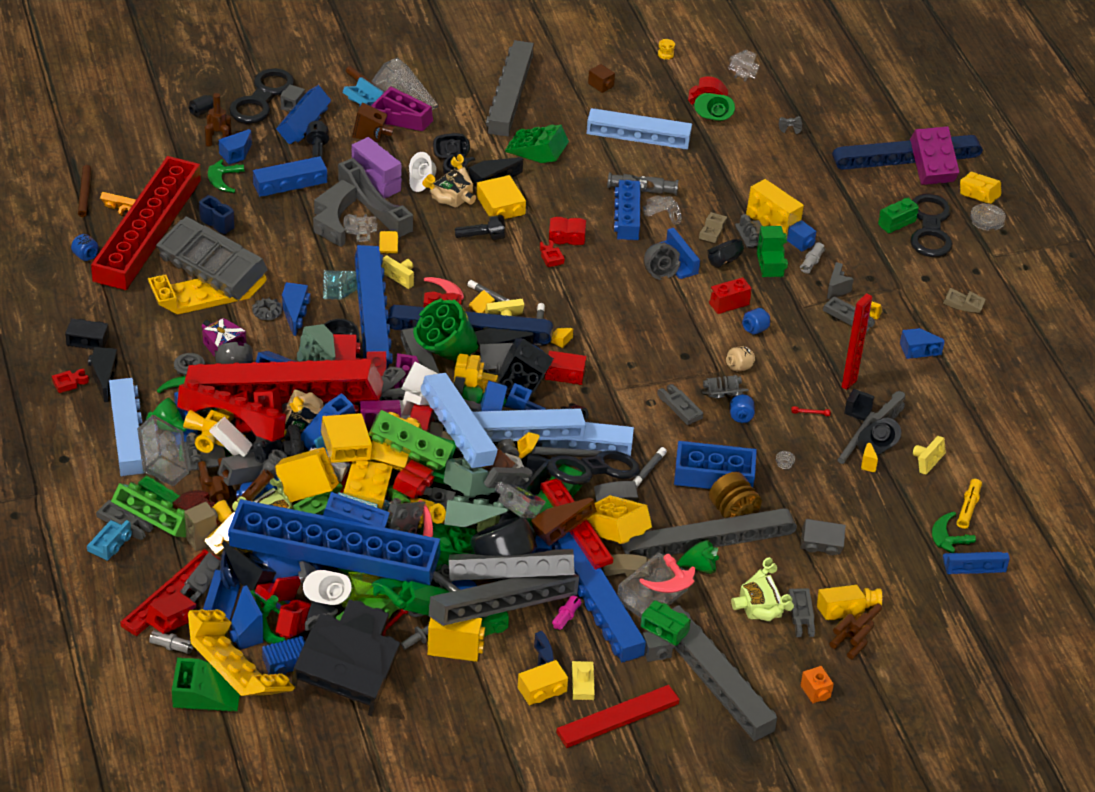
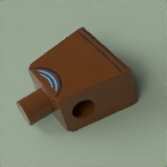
M362 103L357 112L352 137L362 140L369 137L374 142H379L383 134L392 137L395 127L386 124V113Z

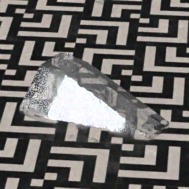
M398 57L384 63L371 81L383 92L391 86L432 106V110L438 107L436 101L415 74Z

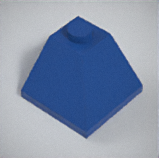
M247 585L242 588L231 621L232 630L229 631L231 641L233 643L236 642L239 650L263 643L262 613Z

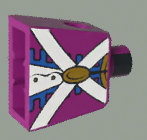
M221 318L214 323L206 320L202 324L203 343L214 357L215 350L218 351V346L222 344L238 342V346H244V343H246V331L225 318Z

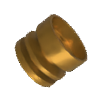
M739 472L725 474L712 485L709 491L710 501L724 518L758 513L762 504L759 494L751 487L745 476Z

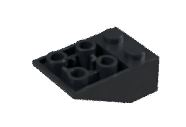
M516 338L506 354L496 383L507 386L505 394L507 397L514 383L532 390L528 400L530 401L554 358L525 339Z

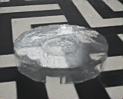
M978 204L972 208L970 213L973 225L990 231V229H1000L1003 227L1006 219L1004 211L992 204Z

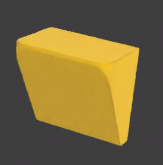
M380 232V253H398V232Z
M483 290L469 304V308L476 313H485L486 304L494 303L495 299Z
M872 302L869 316L878 320L882 313V306Z
M557 328L552 333L551 343L563 348L573 338V328Z
M528 432L517 441L520 459L534 449L540 437L538 434Z
M868 443L864 451L861 468L862 470L876 472L878 458L872 444Z

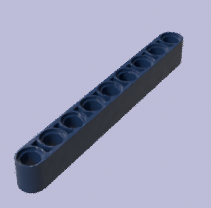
M975 135L951 137L956 159L978 157L983 151ZM911 141L837 147L832 152L837 167L842 170L916 163Z
M393 305L389 309L386 323L394 330L414 328L421 317L419 315L425 307ZM466 312L474 331L488 328L525 331L533 333L534 344H548L551 342L554 326L549 320Z

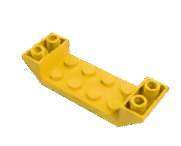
M166 274L148 278L158 305L176 314L238 301L233 297H227L223 291H217L207 282L203 283L199 279L170 284ZM265 274L240 300L249 299L267 281Z
M218 609L189 611L191 644L241 696L272 695L294 690L295 687L284 674L261 675L256 666L249 662L243 656V653L231 644L230 639L225 637V634L232 622L223 611Z

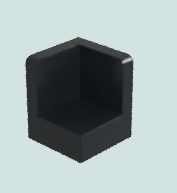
M853 388L846 400L844 414L865 421L872 411L875 397Z

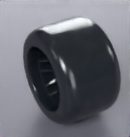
M515 517L492 525L476 533L470 540L472 550L476 555L511 556L533 554L537 551V543L524 517Z

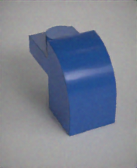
M514 383L505 404L506 408L517 410L546 409L528 401L532 390Z

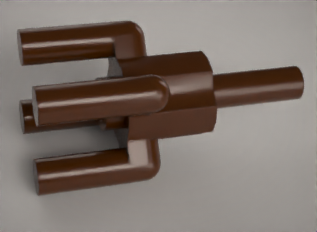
M219 93L213 94L214 108L209 110V114L206 117L205 144L208 147L213 145L212 136L214 131H221L223 138L232 135L231 117L226 115V110L222 109Z
M221 457V458L218 459L219 467H220L222 458H224V457ZM200 461L198 463L201 474L199 480L204 497L210 498L211 502L215 503L229 499L231 487L227 486L224 482V477H228L229 470H224L222 472L223 476L210 477L206 462Z
M877 603L868 613H858L855 617L853 614H847L833 629L834 634L837 636L829 643L830 647L836 649L846 637H850V642L854 647L847 653V657L853 660L868 644L866 635L873 629L874 622L872 620L882 610V606Z

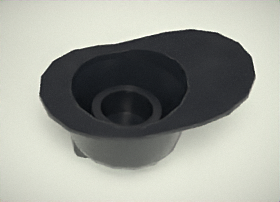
M882 418L873 422L860 432L857 440L859 450L864 454L868 443L872 444L876 455L891 448L901 438L900 425L891 418Z

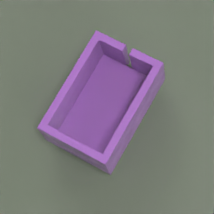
M369 137L352 144V158L364 168L372 185L383 198L390 197L401 191L402 179L400 176L402 165L399 160L395 159L388 151H385Z

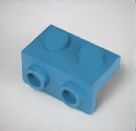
M362 77L358 79L356 86H345L343 90L348 99L359 103V106L362 103L371 106L384 93Z
M110 520L87 545V551L108 561L119 551L124 542L130 539L132 535L130 521L126 520L121 525Z

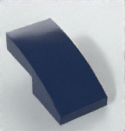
M543 631L535 633L534 648L539 653L538 665L541 666L552 662L554 659L553 651L548 638Z

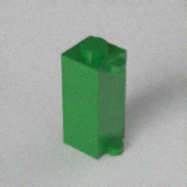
M404 581L399 595L406 602L403 610L429 616L430 596L448 593L449 591L422 583Z

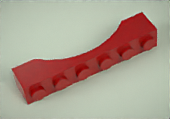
M189 380L187 383L179 385L177 407L180 409L192 410L194 412L207 407L225 409L240 417L258 437L272 442L284 437L286 414L280 413L278 409L263 407L261 403H252L244 397L232 396L230 392L215 390V387L201 385L196 380Z

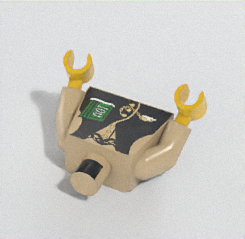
M458 154L457 160L455 157L451 160V165L457 167L458 170L454 168L436 182L432 174H429L422 181L424 187L430 188L432 198L436 199L439 203L458 207L464 202L471 205L476 200V195L473 194V183L466 168L462 166L464 158L461 154Z
M294 390L283 414H286L284 436L289 425H297L300 432H303L323 408V401L312 392L306 394Z

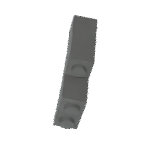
M342 179L314 200V214L317 215L313 218L314 232L340 247L345 244V229L341 225L339 218L343 211L356 201V187Z
M253 432L251 438L252 447L249 451L254 449V444L266 439L256 436ZM254 452L247 453L244 457L240 454L222 458L218 475L223 476L222 472L229 470L228 477H224V482L227 486L253 482L259 476L263 463L256 461Z

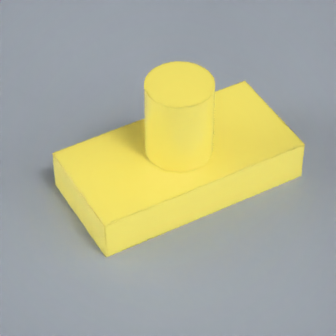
M386 255L382 263L384 274L408 289L414 286V272L411 270L413 263L409 259L398 263Z
M523 299L487 303L485 313L506 316L522 315L524 302Z
M937 436L927 448L919 445L914 447L913 456L918 457L920 473L927 475L945 455V439L943 437Z
M572 661L573 700H594L593 662Z

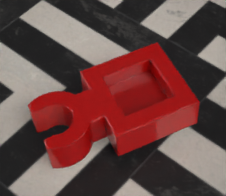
M549 240L548 246L540 242L541 257L547 267L562 265L565 262L559 247L553 248L554 243L552 240Z
M79 369L73 374L69 370L52 375V382L58 393L76 389L77 384H87L89 382L88 375H85L84 369Z

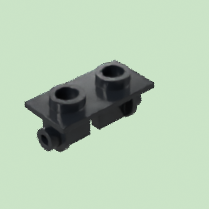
M284 436L273 442L263 440L254 444V449L247 453L254 452L256 461L263 463L268 459L269 454L273 450L282 451L281 440L286 437Z

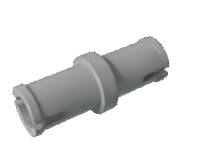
M816 243L813 249L806 254V259L800 265L803 273H810L813 266L820 261V256L825 251L822 243Z
M153 630L152 634L155 636L150 635L149 638L151 644L166 647L169 651L174 649L190 654L192 651L189 649L193 650L191 641L178 638L176 634H162Z

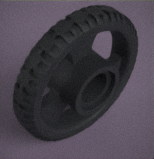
M289 425L286 430L285 441H282V452L287 457L304 453V442L301 441L298 426Z

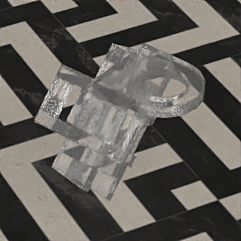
M744 50L730 57L731 63L728 68L736 71L734 78H737V76L742 77L745 82L748 76L756 78L760 65L754 63L755 53Z
M657 195L646 200L647 205L643 206V212L647 217L666 210L674 225L681 223V213L673 197L668 196L664 198ZM674 212L677 214V221L674 218Z
M348 214L344 217V229H346L347 234H355L357 242L370 241V232L377 231L376 216L367 217V214H364V217H357L356 215ZM360 234H366L367 237H360Z

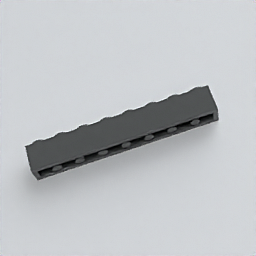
M514 40L513 46L509 47L505 66L502 69V76L499 78V86L496 87V96L493 97L489 116L486 119V126L489 127L488 134L509 136L532 62L534 43Z
M575 574L516 577L430 596L429 617L445 626L575 596L578 592L579 576Z
M680 605L672 608V610L684 613L691 619L689 613L684 611ZM691 619L689 633L682 638V641L674 649L753 741L774 732L777 723L776 713L769 709L764 703L763 698L756 694L750 683L742 678L737 668L728 662L726 656L715 647L714 642L708 639L701 627L696 625Z

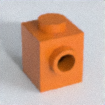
M819 666L803 672L800 686L813 704L831 698L834 684L823 667Z

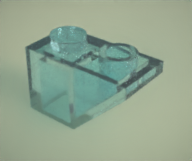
M324 271L323 299H343L357 290L356 271Z

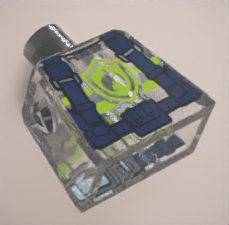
M500 481L495 487V492L500 494L498 501L521 518L534 519L546 502L517 484H505Z

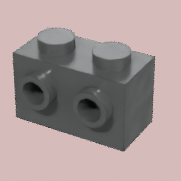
M806 519L802 526L800 549H806L808 552L820 551L826 552L828 555H840L844 548L846 525Z

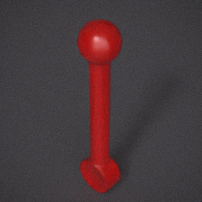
M796 406L791 408L793 414L801 412L824 414L827 417L831 415L829 409L822 411L799 409Z
M400 609V612L386 625L382 636H385L386 630L403 614H407L408 611Z

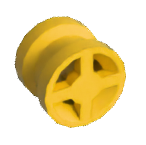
M670 39L660 40L658 56L662 59L673 58L674 41Z
M864 588L863 594L866 597L865 609L873 607L877 603L882 606V590Z

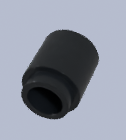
M203 95L191 100L188 107L190 113L198 117L213 109L212 96Z

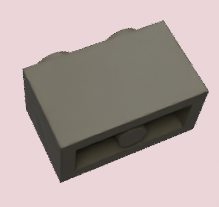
M204 502L184 511L186 539L195 551L208 547L209 545L204 539L218 528L216 522L218 514L216 510L211 508L207 502Z

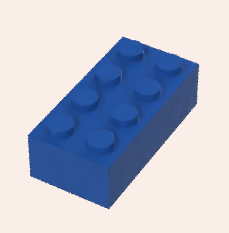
M678 441L674 485L711 489L712 485L725 474L739 472L745 476L751 487H753L757 449Z

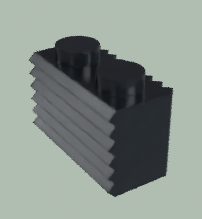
M71 319L65 332L66 345L89 348L90 350L94 349V347L104 348L109 337V324L101 321L93 322L84 319Z

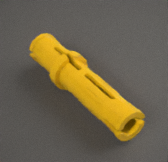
M972 479L968 490L964 494L965 500L957 520V526L962 529L969 527L975 505L979 502V493L982 488V482L979 479Z

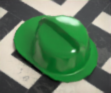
M704 93L696 98L694 108L697 114L703 118L723 121L734 114L735 103L730 97L725 95Z

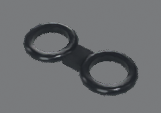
M277 68L261 71L254 79V85L257 90L251 96H243L233 101L229 107L230 115L235 120L247 124L263 121L270 113L268 103L274 98V95H281L283 90H286L289 85H294L293 76L289 72ZM269 76H279L287 81L285 85L278 88L267 87L261 82ZM250 103L257 104L263 109L262 112L254 116L242 115L237 111V108L241 105Z
M918 195L912 199L917 205L922 202H934L940 205L944 211L938 215H928L918 209L917 219L922 221V228L912 234L910 239L911 245L916 252L923 256H944L951 251L953 245L951 237L946 232L940 230L941 222L950 216V204L938 195ZM925 235H932L940 238L945 245L939 249H928L922 246L918 239Z
M612 450L602 451L595 457L582 458V460L570 456H555L547 462V469L552 476L564 483L573 485L588 483L593 478V475L607 474L619 479H631L640 473V466L635 459L625 453ZM604 460H619L626 463L631 469H614L608 466ZM567 464L580 469L584 475H568L560 471L556 465Z

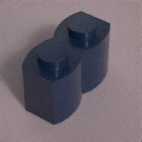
M209 195L199 201L200 219L202 222L213 226L216 231L223 234L234 229V211L230 206L222 204L217 198Z

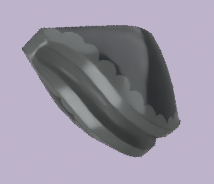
M313 601L305 622V631H311L320 613L324 615L329 614L336 618L338 616V608L335 605Z

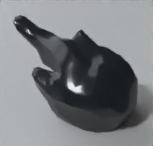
M452 154L443 162L442 166L445 174L454 168L458 170L457 167L451 165L453 157L457 160L456 155ZM463 157L462 166L466 170L469 169L466 165L471 161H475L474 157Z

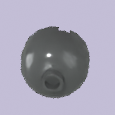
M665 242L653 244L644 254L645 269L653 278L663 280L660 277L664 276L670 278L680 267V253L672 245Z
M238 342L222 344L218 346V351L215 350L216 363H252L253 348L244 343V346H238Z

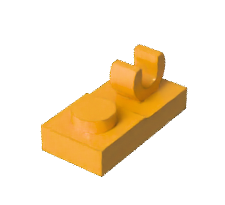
M102 192L100 197L106 207L111 209L119 208L118 213L120 216L123 215L125 210L129 211L136 199Z

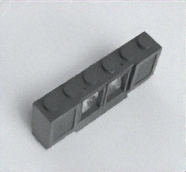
M187 216L180 220L156 245L160 251L159 255L164 261L172 262L176 268L184 269L190 276L198 277L201 282H207L215 290H221L227 297H233L238 301L268 270L261 257Z

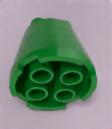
M441 298L433 301L420 312L419 315L421 317L417 326L413 329V334L416 342L422 348L454 363L457 362L459 354H468L470 356L477 351V335L464 308L456 300H443Z

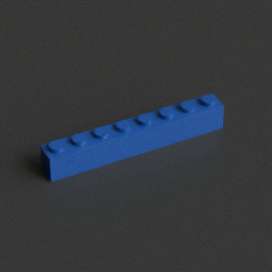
M357 245L354 258L363 359H366L367 352L386 351V369H388V365L392 364V353H389L391 348V338H388L390 325L386 324L388 320V310H385L387 296H384L386 284L382 281L384 278V268H381L383 254H380L379 246Z
M568 532L552 544V550L573 549L574 572L579 576L577 593L579 597L584 599L587 610L593 614L595 624L602 629L604 639L611 644L613 654L618 656L621 663L644 656L646 641L601 568H593L571 533Z

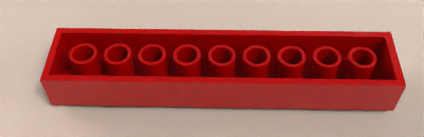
M170 156L165 158L92 262L93 282L123 290L128 289L156 248V245L160 242L200 183V164Z
M372 359L197 364L188 366L184 382L196 380L201 385L215 387V390L230 392L232 396L247 390L253 402L254 392L258 389L266 388V390H271L275 387H280L281 404L289 402L294 390L306 394L312 392L323 403L330 402L341 393L350 402L380 401L383 380Z

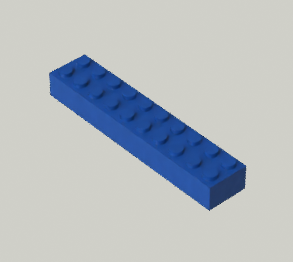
M242 499L238 503L228 529L229 546L426 585H431L441 554L439 538Z

